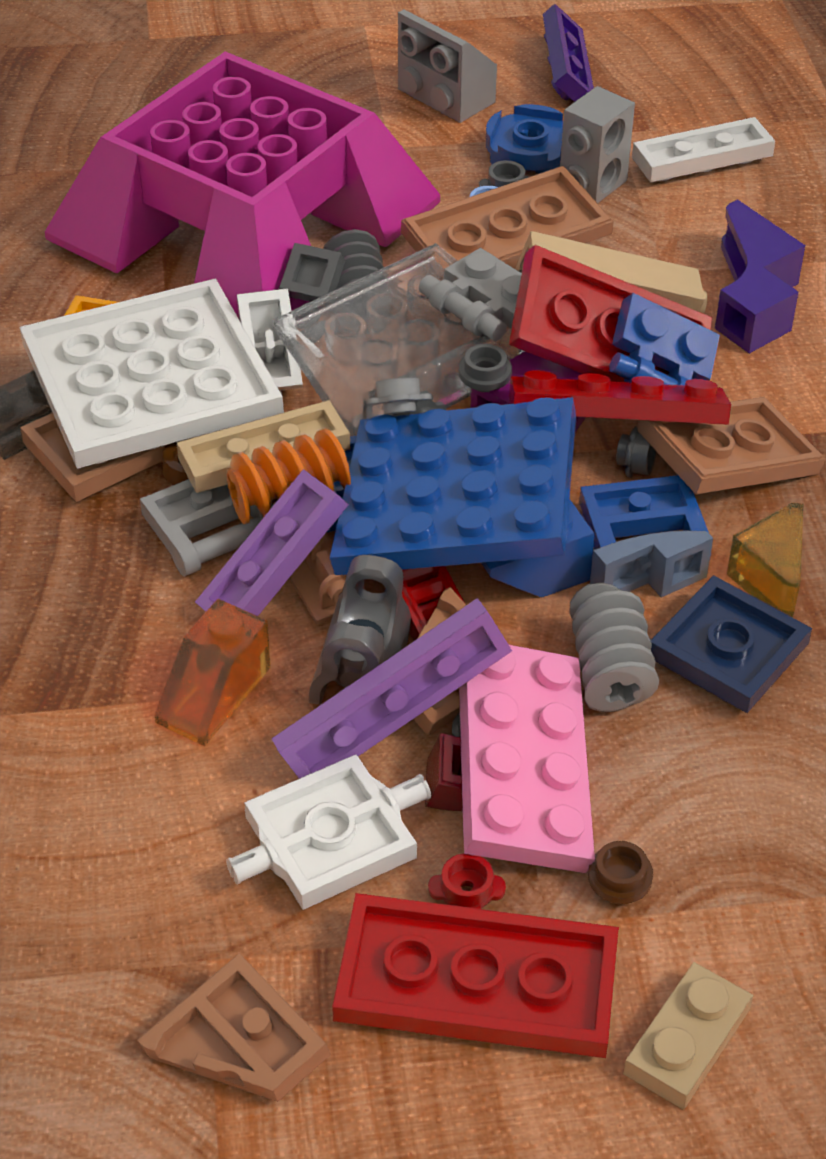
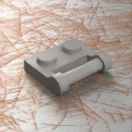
M188 479L140 499L143 517L170 552L178 571L184 577L200 571L202 563L238 549L264 518L256 505L250 506V515L253 517V519H250V523L244 525L240 523L192 543L189 538L239 518L231 499L228 484L196 493Z

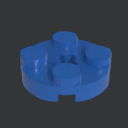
M523 104L514 106V114L501 118V110L488 120L486 125V148L490 153L491 164L498 161H514L521 164L525 170H534L538 174L560 167L563 133V113L542 105Z

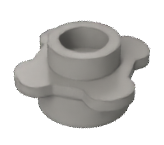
M398 378L376 381L377 398L366 399L367 405L383 404L384 414H402L416 412V401L431 400L432 397L431 393L420 394L419 378Z

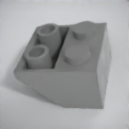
M405 9L398 12V89L459 123L496 102V63L463 39Z

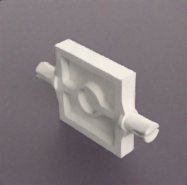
M353 755L244 802L246 819L259 838L260 846L233 858L226 859L229 873L232 878L234 877V882L238 885L248 878L271 869L286 882L302 910L309 908L417 858V842L402 822L400 811L423 800L430 799L431 791L429 785L424 780V777L419 774L410 780L388 788L372 777L359 757Z

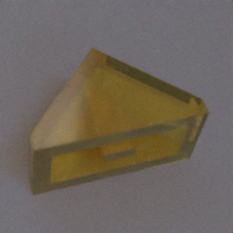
M791 503L734 534L727 568V575L748 594L792 618L801 581L804 504Z

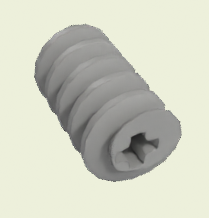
M606 583L587 584L576 592L570 601L569 613L573 620L572 630L576 637L575 647L579 654V667L582 672L581 681L585 690V701L590 709L600 712H616L650 698L658 689L659 676L654 669L656 662L651 652V639L647 634L648 624L644 617V605L638 596L631 592L621 591L614 585Z

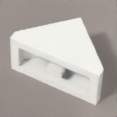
M288 289L237 294L239 320L279 391L303 388Z

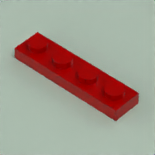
M540 370L527 371L524 373V377H510V404L532 402L545 397L553 399L573 397L576 417L729 425L731 402L723 388L708 380L690 379L685 382V386L666 385L663 380L649 376L634 377L631 383L611 382L609 377L595 373L580 374L578 380L557 379L554 373Z

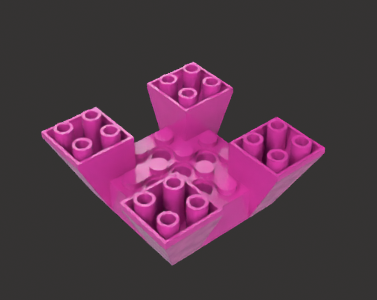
M225 51L100 137L46 228L45 238L117 274L179 227V220H182L205 231L194 284L216 278L239 319L237 294L279 290L294 243L311 246L301 222L308 214L311 213V215L345 230L357 229L367 231L376 238L379 245L386 248L402 235L400 233L401 220L432 210L440 203V194L374 112ZM289 297L292 315L299 307L309 301Z

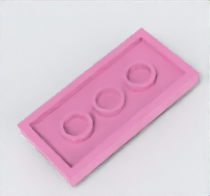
M509 645L512 652L459 687L464 854L586 873L589 869V864L595 861L579 658Z

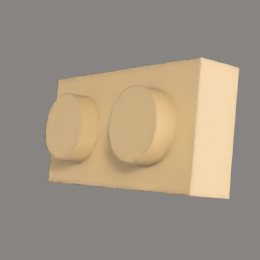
M693 962L627 1057L623 1074L684 1110L749 1012L753 994Z

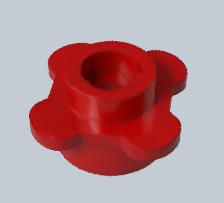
M464 853L457 854L447 860L442 868V874L432 876L428 882V893L433 899L443 900L448 905L482 909L490 901L501 900L506 892L504 879L494 875L492 866L486 859L481 856ZM469 886L473 889L470 891H464L461 887Z

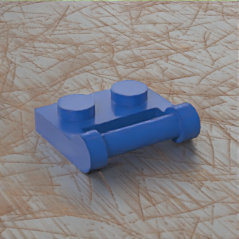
M679 475L580 487L579 504L585 521L594 532V550L615 543V538L675 530L707 531L709 533L693 491Z

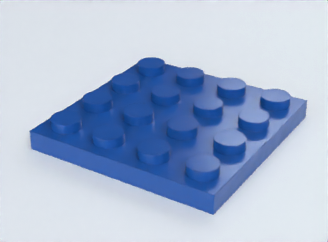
M545 397L532 402L504 405L488 403L476 408L447 411L433 409L425 413L400 416L384 414L371 419L360 420L349 468L351 484H346L343 500L349 505L338 518L330 554L334 574L347 575L352 559L359 555L387 558L397 563L402 570L565 555L576 425L573 397L561 399Z

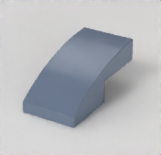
M669 531L632 537L595 549L592 556L590 584H611L621 591L627 592L649 584L662 598L707 578L713 537L707 531Z

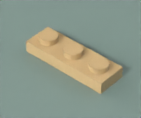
M328 400L177 442L178 459L195 492L199 493L228 484L227 470L230 468L232 456L236 453L243 452L251 460V455L255 448L264 446L272 453L276 442L285 440L293 447L296 437L306 434L314 440L316 431L325 428L336 436L343 450L346 451L350 449V432L331 401Z

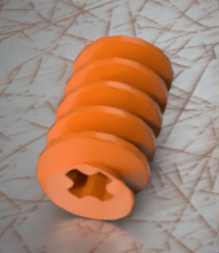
M325 428L316 431L314 440L306 434L296 437L293 447L290 443L283 440L274 444L272 453L264 446L255 448L251 455V460L243 452L234 454L230 461V468L227 470V483L235 511L242 524L250 523V506L256 505L264 517L271 509V500L277 499L278 501L303 469L332 491H334V482L339 481L345 490L346 484H351V477L345 452L336 436Z

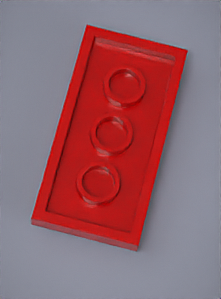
M534 245L525 253L509 345L582 374H601L609 377L611 382H624L623 377L609 371V365L616 353L619 352L628 357L630 354L612 345L622 300L630 294L635 293L711 330L713 317L548 249ZM655 366V370L662 372L666 375L669 374L668 371L658 366Z
M355 893L332 1006L333 1021L606 1058L619 927Z

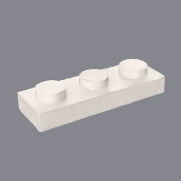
M753 117L633 142L632 159L650 182L667 181L678 176L697 172H709L720 167L739 163L745 164L753 160L771 157L774 153L775 140L761 123Z

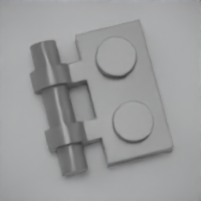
M479 248L445 268L444 280L440 281L432 275L425 276L419 284V292L428 297L430 305L441 313H452L460 318L463 327L474 335L481 336L484 334L493 341H498L505 334L507 326L512 329L522 273L484 249Z

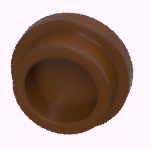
M614 841L604 845L595 854V861L589 864L588 880L593 891L602 899L617 904H629L642 899L649 892L653 880V868L640 847L627 841Z

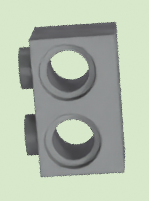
M598 86L564 110L560 167L564 166L597 203L627 181L635 102Z

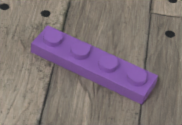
M477 598L272 738V741L280 755L300 779L353 755L360 756L512 652V649L488 611Z

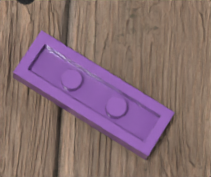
M303 469L195 603L227 631L240 639L349 504Z

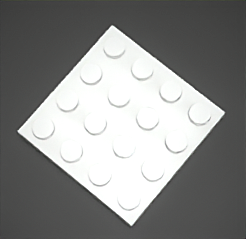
M216 278L20 327L24 348L77 469L284 413L283 396Z

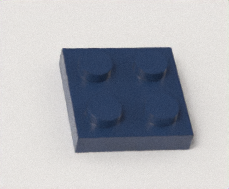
M713 575L651 639V652L655 662L748 713L806 648L810 641L812 628Z

